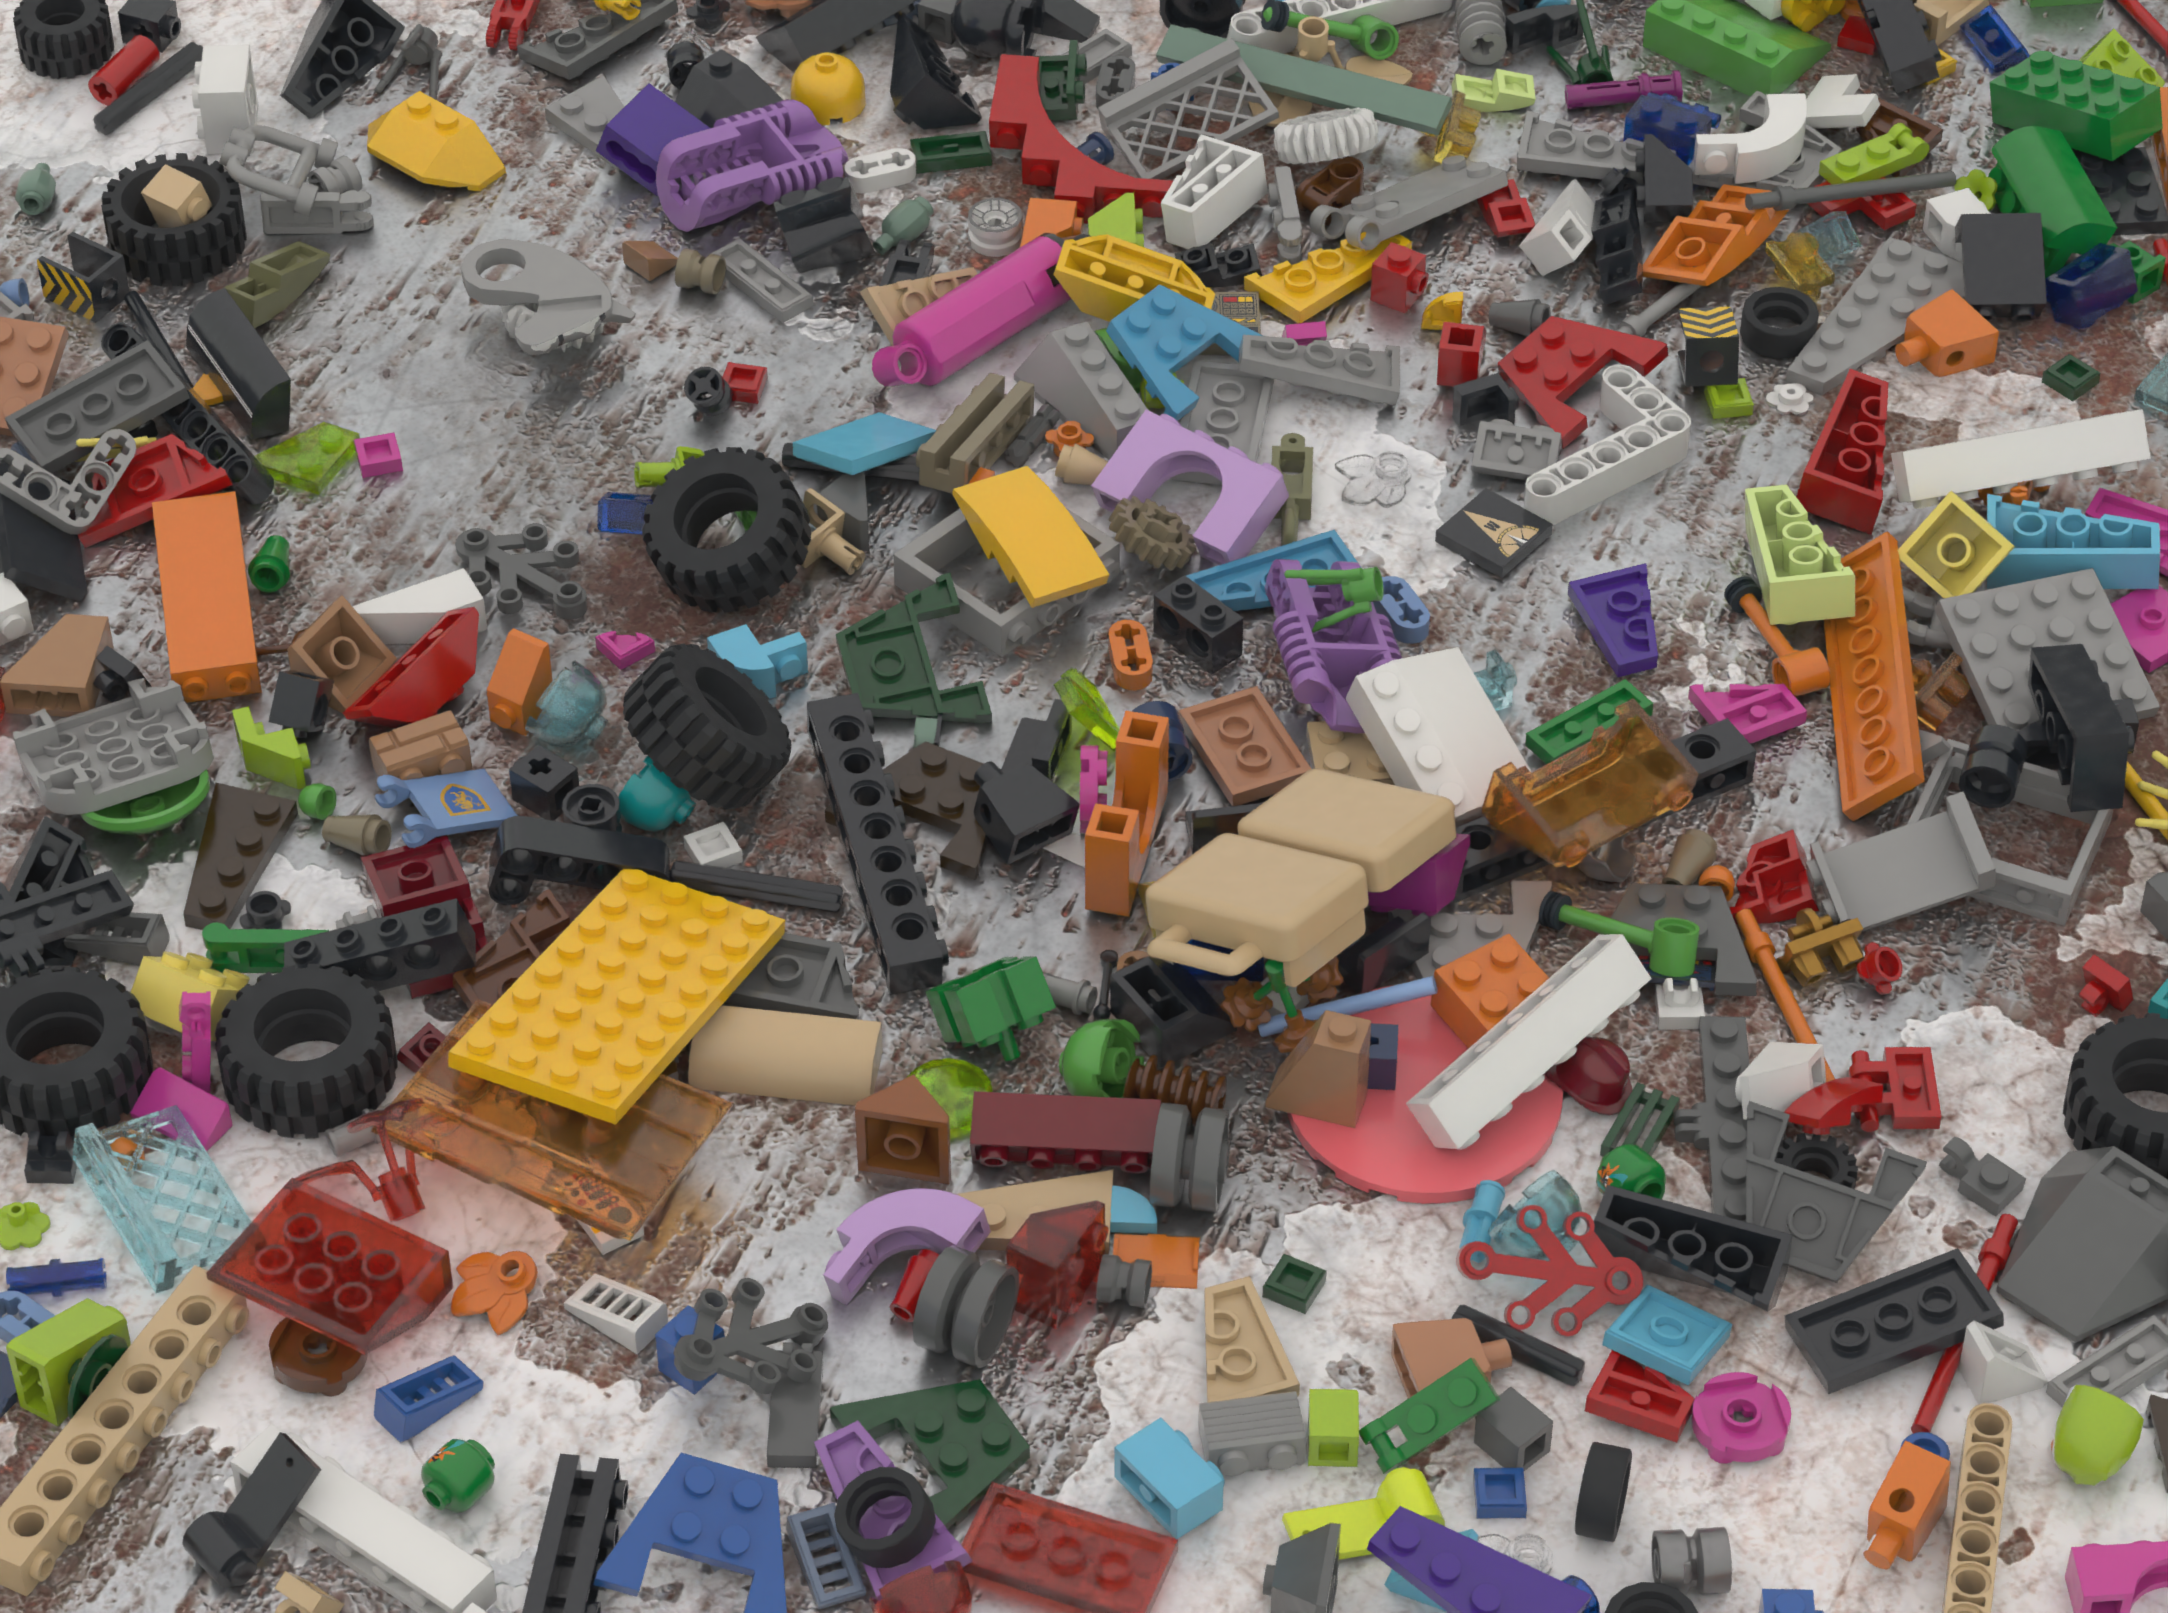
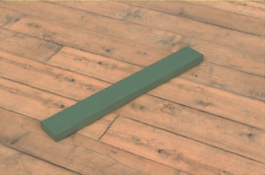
M1171 24L1156 53V57L1159 63L1182 64L1228 39ZM1235 41L1240 49L1241 58L1263 90L1338 110L1358 107L1366 108L1374 113V119L1437 136L1452 106L1451 97ZM1239 72L1224 79L1239 84L1244 83V79Z

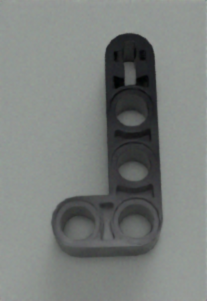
M527 816L509 817L500 825L489 856V895L492 900L502 905L519 904L529 895L534 879L603 890L622 869H638L649 875L670 881L669 848L662 840Z

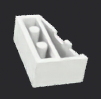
M1201 134L1197 140L1198 149L1194 155H1189L1185 161V171L1182 176H1176L1161 201L1166 241L1187 250L1192 247L1206 245L1268 193L1262 153Z

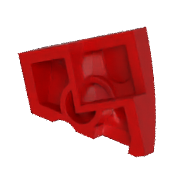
M1793 829L1751 846L1746 858L1748 862L1747 868L1740 874L1736 883L1740 893L1735 907H1729L1735 924H1738L1735 919L1736 914L1743 909H1750L1758 924L1794 919L1797 912L1805 908H1811L1815 912L1819 911L1814 887L1805 864L1807 862L1806 853Z

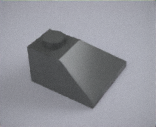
M1329 1523L1279 1546L1276 1566L1266 1565L1263 1582V1595L1271 1596V1613H1333L1338 1585L1341 1524Z

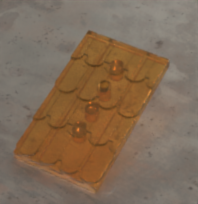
M477 999L374 1123L371 1132L432 1162L437 1159L486 1184H497L562 1217L564 1214H567L614 1238L630 1241L656 1206L666 1196L669 1189L686 1167L692 1162L709 1137L716 1131L734 1103L660 1074L615 1125L448 1067L449 1051L493 1006L490 1003Z

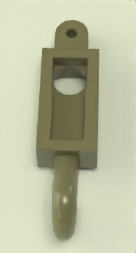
M1297 433L1285 434L1281 438L1280 446H1272L1271 465L1283 474V480L1289 497L1273 518L1281 519V546L1297 541L1299 519L1311 520L1313 447H1305V438ZM1283 472H1294V473H1299V474H1297V475H1288V474H1285V473H1283Z

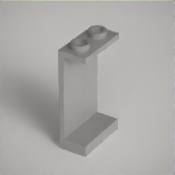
M1964 791L1946 797V812L1823 853L1819 841L1810 844L1811 860L1805 862L1807 872L1813 887L1822 886L1826 899L1821 901L1824 915L1828 914L1831 917L1833 925H1838L1858 917L1863 927V932L1996 886L1995 866Z

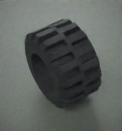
M22 0L19 3L20 7H17L14 11L13 22L20 59L29 71H36V74L39 76H51L52 79H60L61 77H67V79L76 78L75 76L86 75L91 73L93 69H99L104 65L103 62L109 61L112 56L114 40L108 5L105 0Z

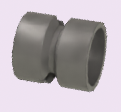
M1725 1527L1696 1528L1692 1536H1687L1682 1529L1656 1530L1653 1532L1651 1558L1654 1582L1676 1588L1684 1595H1687L1691 1587H1696L1700 1594L1730 1592L1732 1560L1729 1537Z

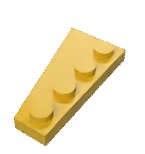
M1366 232L1360 234L1361 241L1365 238ZM1397 234L1381 241L1372 250H1364L1350 245L1344 239L1340 241V247L1334 250H1323L1320 248L1309 252L1308 259L1291 265L1287 260L1274 265L1273 272L1260 277L1255 272L1244 276V289L1248 292H1258L1260 300L1298 324L1303 323L1370 281L1372 263L1391 242L1412 250V241Z

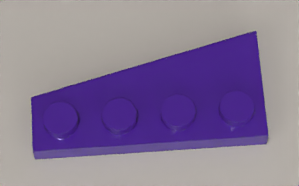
M1399 1506L1374 1534L1367 1546L1368 1551L1448 1613H1581L1587 1607L1592 1597L1591 1594L1402 1506Z

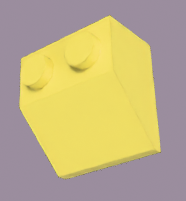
M1950 491L1897 551L1899 559L1941 597L1949 598L1975 592L2015 546L1962 498Z

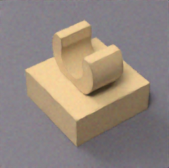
M284 1571L274 1588L288 1597V1599L283 1600L278 1605L275 1613H295L298 1610L300 1613H340L344 1606V1603L308 1579Z

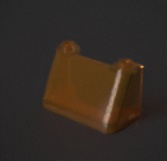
M1632 698L1616 707L1615 713L1619 719L1612 727L1606 730L1602 725L1595 728L1590 742L1545 766L1530 772L1525 765L1517 769L1512 762H1509L1494 770L1481 813L1495 829L1555 867L1566 865L1570 868L1580 863L1593 850L1671 809L1675 812L1682 809L1693 797L1691 791L1695 786L1699 773L1638 702Z

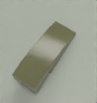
M297 241L251 261L248 277L223 288L228 291L252 326L256 328L275 317L294 302L329 263L330 254Z

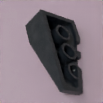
M322 0L309 22L280 96L309 119L314 117L352 84L360 80L367 72L386 59L393 51L405 26L372 0Z
M720 49L693 66L674 102L708 127L713 128L715 122L719 119L728 118L735 114L739 115L742 112L751 111L759 107L762 108L769 104H775L783 101V99L747 64Z

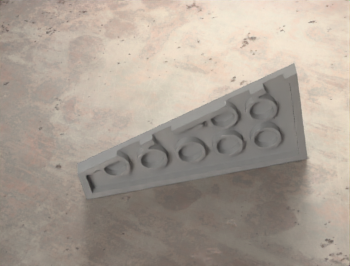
M1889 237L1789 366L1786 382L1802 384L1807 390L1824 395L1845 381L1849 369L1857 371L1858 367L1869 360L1875 363L1885 357L1887 349L1904 341L1906 320L1911 313L1951 289L1965 300L1963 263L1946 257L1943 254Z

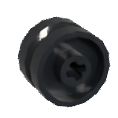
M1160 0L1159 13L1168 29L1172 24L1183 28H1195L1206 34L1227 38L1231 18L1234 14L1243 11V5L1246 0Z

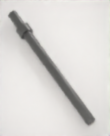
M1953 171L1798 189H1794L1792 186L1774 187L1771 192L1747 194L1745 205L1748 210L1773 207L1774 210L1780 211L1793 209L1798 204L1953 187L1956 184V175Z

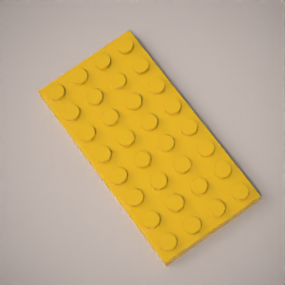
M622 869L452 1047L448 1053V1067L616 1125L785 933V919L767 914L763 910L752 909L727 901L720 896H712L688 888L681 883L670 882L649 875L642 870Z

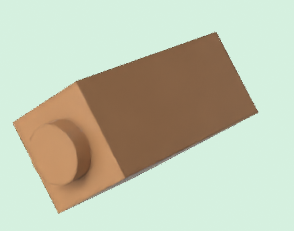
M65 614L2 676L0 685L6 713L30 715L45 708L49 716L69 717L94 709L100 690L93 685V682L101 672L105 671L96 657L106 646L114 648L108 616Z
M1326 1010L1279 1066L1268 1093L1265 1107L1355 1128L1367 1097L1371 1020Z

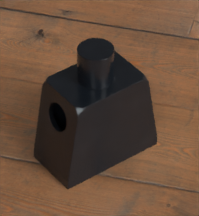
M989 761L980 766L975 772L974 780L980 788L973 811L974 817L1007 865L1072 834L1080 804L1032 765L1023 764L1004 774L994 762Z

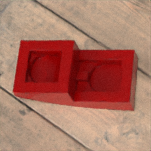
M1514 179L1508 180V186L1477 199L1487 224L1497 237L1529 233L1536 225L1526 197H1520Z

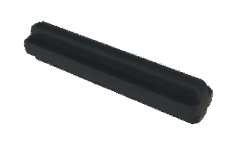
M1465 1304L1459 1305L1452 1316V1319L1467 1318L1471 1320L1481 1343L1505 1338L1510 1346L1512 1358L1570 1386H1575L1580 1378H1582L1585 1362L1579 1357Z

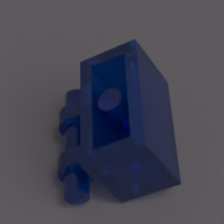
M1649 92L1647 96L1641 94L1625 116L1623 142L1628 138L1644 142L1645 134H1653L1668 149L1676 151L1675 155L1685 164L1689 165L1694 160L1696 134H1710L1711 128L1717 129L1721 122V114L1711 112L1708 106L1699 103L1693 106L1677 101V96L1668 93L1658 95Z
M2099 243L2045 279L2046 301L2051 305L2054 321L2073 326L2077 329L2092 326L2098 318L2110 310L2120 307L2125 300L2138 292L2129 250Z

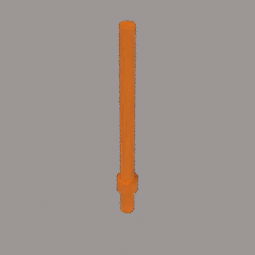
M1750 909L1739 911L1735 919L1746 939L1744 947L1750 960L1758 963L1796 1042L1818 1044L1774 957L1776 949L1768 933L1761 931ZM1824 1057L1826 1082L1834 1080L1835 1077Z

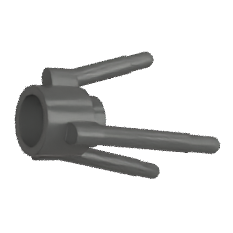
M421 24L416 25L401 45L399 56L375 87L376 93L383 91L406 60L414 65L431 62L429 96L437 100L439 61L443 54L436 49L438 37L434 31Z

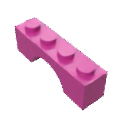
M2140 1540L2129 1544L2101 1545L2092 1543L2082 1547H2071L2065 1581L2073 1612L2130 1613L2132 1606L2141 1596L2152 1590L2168 1587V1541L2151 1542Z

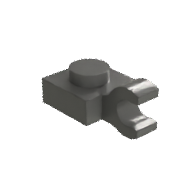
M1953 1137L1943 1147V1151L1948 1155L1939 1163L1940 1168L1949 1175L1960 1179L1958 1192L1995 1217L2023 1190L2026 1178L1991 1154L1987 1153L1979 1161L1975 1157L1972 1148L1958 1137Z

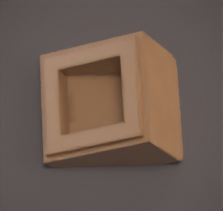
M624 241L622 243L624 264L648 281L655 279L677 264L678 258L654 241Z

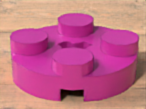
M1081 745L1080 833H1086L1095 803L1107 805V793H1099V786H1107L1108 751L1099 750V745Z
M1744 1372L1725 1373L1710 1379L1704 1385V1391L1698 1397L1696 1395L1691 1416L1693 1432L1698 1441L1708 1449L1710 1458L1715 1462L1727 1464L1732 1461L1755 1462L1780 1454L1784 1449L1791 1422L1790 1404L1781 1389L1772 1384L1770 1389L1766 1385L1757 1382L1758 1376ZM1736 1411H1741L1744 1417H1752L1753 1419L1749 1420V1422L1741 1423L1733 1420V1414Z

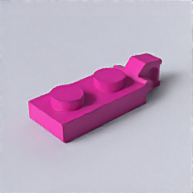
M185 991L182 992L179 1004V1021L183 1023L182 1052H192V1055H182V1079L210 1093L211 992L187 993Z

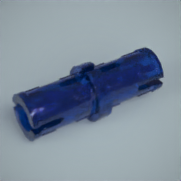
M59 1258L50 1259L49 1264L7 1267L6 1283L7 1285L10 1284L7 1291H19L25 1295L52 1293L53 1297H61L64 1291L94 1288L106 1289L107 1273L104 1271V1268H106L105 1259L99 1258L97 1260L62 1263Z

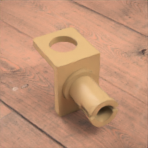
M809 488L805 491L803 503L808 510L809 523L817 529L811 533L809 545L805 546L808 553L801 566L807 568L819 557L825 555L843 568L849 575L854 574L855 570L858 571L865 561L866 553L842 538L845 512L814 489ZM814 504L820 506L825 511L828 517L827 521H823L818 517L814 510Z

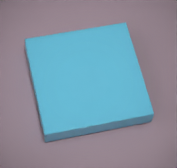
M1646 1285L1639 1296L1628 1305L1605 1331L1602 1345L1689 1386L1728 1340L1733 1324L1659 1289Z

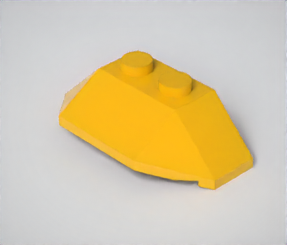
M421 91L416 92L368 125V153L422 183L445 187L467 186L468 190L480 192L506 173L504 164L475 121Z
M1108 234L1085 237L1076 241L1074 239L1064 240L1054 271V276L1081 312L1109 322L1158 285L1165 286L1209 309L1212 308L1215 293L1209 287H1205L1200 278L1183 261Z

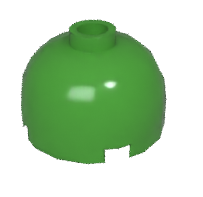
M1123 1019L1096 1020L1081 1026L1073 1033L1059 1058V1071L1072 1096L1123 1098L1127 1076L1132 1063L1136 1058H1139L1140 1064L1144 1065V1057L1136 1056L1134 1042H1141V1039L1132 1023Z

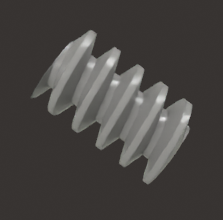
M1456 0L1455 10L1460 53L1467 61L1481 66L1491 65L1499 61L1507 48L1502 0Z

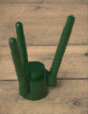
M1576 0L1589 53L1579 59L1577 71H1575L1552 46H1548L1546 51L1570 77L1573 85L1614 81L1610 70L1609 48L1607 45H1603L1601 47V56H1599L1584 1Z

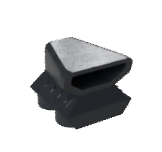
M848 177L830 178L820 182L811 190L792 191L781 196L778 201L773 202L791 258L798 273L876 255L868 235L860 222L864 214Z

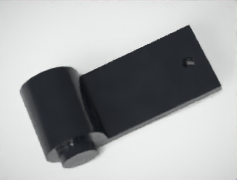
M280 1432L226 1512L213 1511L203 1514L188 1527L182 1541L184 1549L219 1586L229 1588L245 1584L252 1578L257 1564L322 1469L286 1433Z

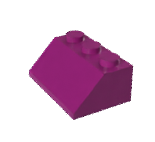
M1456 833V838L1391 889L1384 892L1368 891V905L1370 909L1376 912L1406 909L1411 910V913L1415 916L1423 912L1428 916L1438 914L1442 908L1455 898L1470 845V835Z

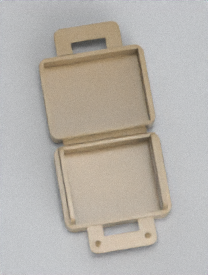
M1321 768L1310 769L1243 817L1237 826L1238 835L1224 833L1217 836L1147 888L1145 897L1149 925L1156 931V938L1149 943L1147 954L1159 959L1225 976L1238 975L1264 957L1283 962L1285 984L1295 988L1364 935L1366 930L1364 909L1368 906L1369 902L1368 891L1384 892L1391 889L1456 838L1455 805L1450 799L1439 795ZM1194 939L1233 949L1234 951L1230 954H1225L1186 943Z

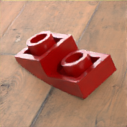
M1852 1077L1834 1079L1803 1094L1784 1113L1790 1114L1789 1122L1802 1125V1132L1816 1135L1830 1134L1831 1127L1850 1125L1851 1112L1863 1111V1105L1882 1103L1883 1084Z

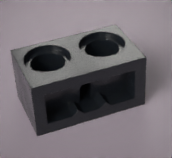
M1184 575L1154 594L1153 632L1208 673L1214 674L1242 655L1243 617Z

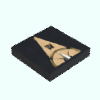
M1485 488L1436 530L1435 542L1503 578L1552 535L1553 524Z

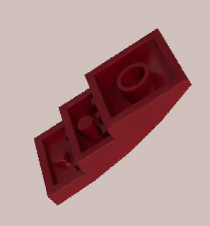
M447 835L433 838L416 848H410L406 845L361 857L362 866L374 902L382 917L457 899L475 932L476 953L488 943L482 918L471 897L468 879ZM456 972L406 984L411 998L454 988L453 975Z

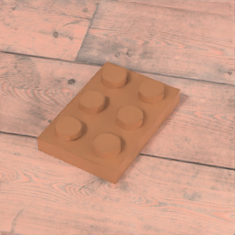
M0 317V435L15 437L9 430L5 417L50 393L69 337L65 326Z
M1258 686L1178 711L1185 734L1231 806H1238L1276 794L1311 769Z

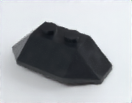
M44 816L5 880L4 885L14 901L18 902L94 876L93 869L85 854L87 852L85 839ZM65 937L43 944L44 951L41 957L44 960L45 969L64 970V967L72 966L78 951L66 948L64 944Z

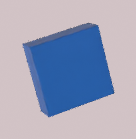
M1474 1468L1473 1483L1476 1519L1526 1518L1527 1502L1523 1468Z

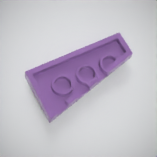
M859 1421L814 1442L837 1500L848 1483L863 1472L878 1467H895L890 1458ZM890 1496L877 1501L867 1509L861 1518L858 1529L859 1533L865 1539H880L892 1535L904 1525L910 1516L911 1502L905 1496ZM936 1514V1522L931 1539L923 1551L909 1562L892 1568H873L863 1563L875 1595L882 1606L973 1562L967 1551L952 1536Z

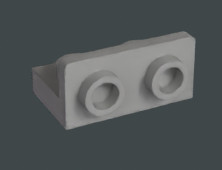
M1493 419L1490 422L1480 421L1471 470L1475 473L1527 480L1532 474L1557 462L1562 449L1561 433L1542 425H1534L1531 428L1514 426L1512 422L1503 419Z

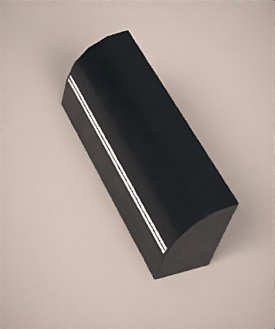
M222 288L210 293L196 305L189 316L186 348L202 371L208 374L223 395L222 399L251 440L289 431L291 378L228 291Z

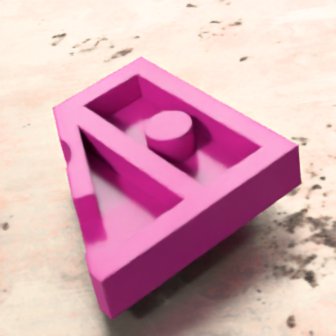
M1703 684L1689 686L1688 699L1710 725L1728 718L1750 744L1806 723L1807 710L1785 684H1763L1761 686L1729 684V692H1704Z

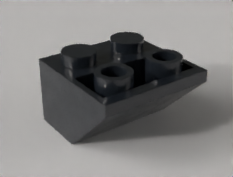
M1147 956L1110 975L1111 1013L1116 1019H1123L1134 1025L1141 1039V1042L1138 1043L1150 1056L1152 1054L1157 1055L1158 1065L1161 1069L1164 1068L1168 1060L1177 1061L1237 1031V1027H1234L1231 1023L1230 1016L1222 1010L1221 1006L1186 968Z

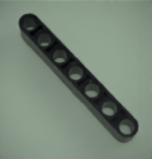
M118 322L110 326L103 334L101 347L112 360L147 341V339L128 324ZM155 348L184 384L189 395V399L162 413L161 416L191 449H195L203 454L208 463L217 469L222 467L226 470L233 484L228 486L229 489L236 491V494L249 504H259L265 501L272 493L274 487L272 475Z

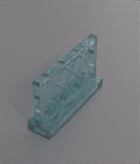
M177 1105L97 1131L93 1123L75 1128L72 1159L156 1294L173 1288L174 1278L188 1273L194 1265L202 1268L261 1247L262 1238ZM172 1123L178 1133L175 1142L151 1135L153 1129ZM123 1137L136 1143L137 1147L133 1156H128L113 1151L109 1144ZM147 1147L168 1153L169 1156L165 1165L162 1166L140 1159L144 1148ZM176 1157L195 1161L200 1167L197 1174L193 1175L172 1169ZM137 1171L157 1177L158 1181L154 1189L151 1190L134 1185L131 1181L133 1172ZM166 1180L191 1187L186 1199L161 1193ZM201 1190L217 1195L221 1200L218 1209L193 1202L197 1191ZM155 1204L180 1211L175 1224L156 1219L152 1214ZM190 1214L212 1221L207 1233L183 1227L182 1224L186 1215ZM219 1223L238 1228L243 1236L234 1240H227L214 1236ZM176 1238L201 1245L199 1252L180 1258L173 1245Z

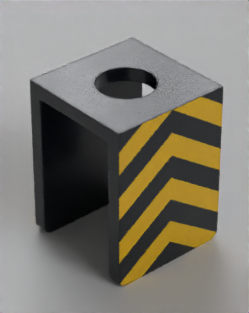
M71 232L67 237L73 270L44 256L37 259L43 296L47 300L96 323L124 300L125 295L130 292L124 256L82 235ZM103 287L111 291L104 298H102Z
M1702 307L1679 309V318L1685 338V350L1678 351V360L1685 386L1738 384L1739 334L1732 308Z

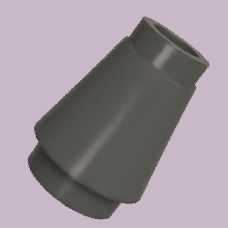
M1539 299L1493 302L1489 310L1490 326L1528 337L1551 316L1550 306L1541 303Z

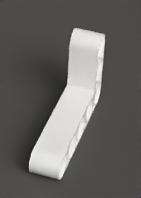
M1609 366L1602 374L1600 410L1622 430L1528 477L1525 483L1524 509L1549 521L1554 526L1686 458L1689 448L1691 418L1630 366Z

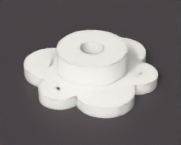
M1799 383L1777 384L1774 386L1773 392L1767 394L1766 403L1771 407L1777 408V412L1782 415L1790 413L1805 415L1809 411V405L1813 403V395L1806 393V388Z

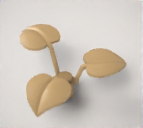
M1309 16L1302 19L1298 25V41L1294 51L1284 54L1318 62L1329 52L1335 67L1344 69L1335 50V41L1328 40L1329 25L1326 20L1317 16ZM1363 55L1352 57L1346 63V70L1402 85H1407L1412 79L1411 71L1385 59L1377 60ZM1264 90L1279 111V118L1266 124L1267 126L1276 127L1287 119L1309 115L1311 112V102ZM1248 101L1253 117L1265 111L1261 104Z

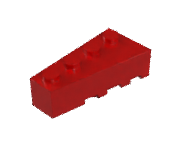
M1849 369L1804 470L1796 498L1806 511L1811 514L1872 535L1883 501L1882 480L1885 467L1883 454L1886 446L1885 423L1887 420L1889 382Z

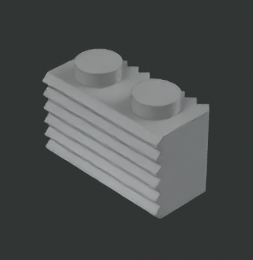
M1296 1391L1199 1403L1198 1429L1205 1461L1214 1463L1222 1475L1237 1476L1247 1470L1253 1471L1256 1468L1263 1470L1266 1467L1285 1470L1295 1464L1302 1465L1305 1462L1306 1431L1304 1430Z

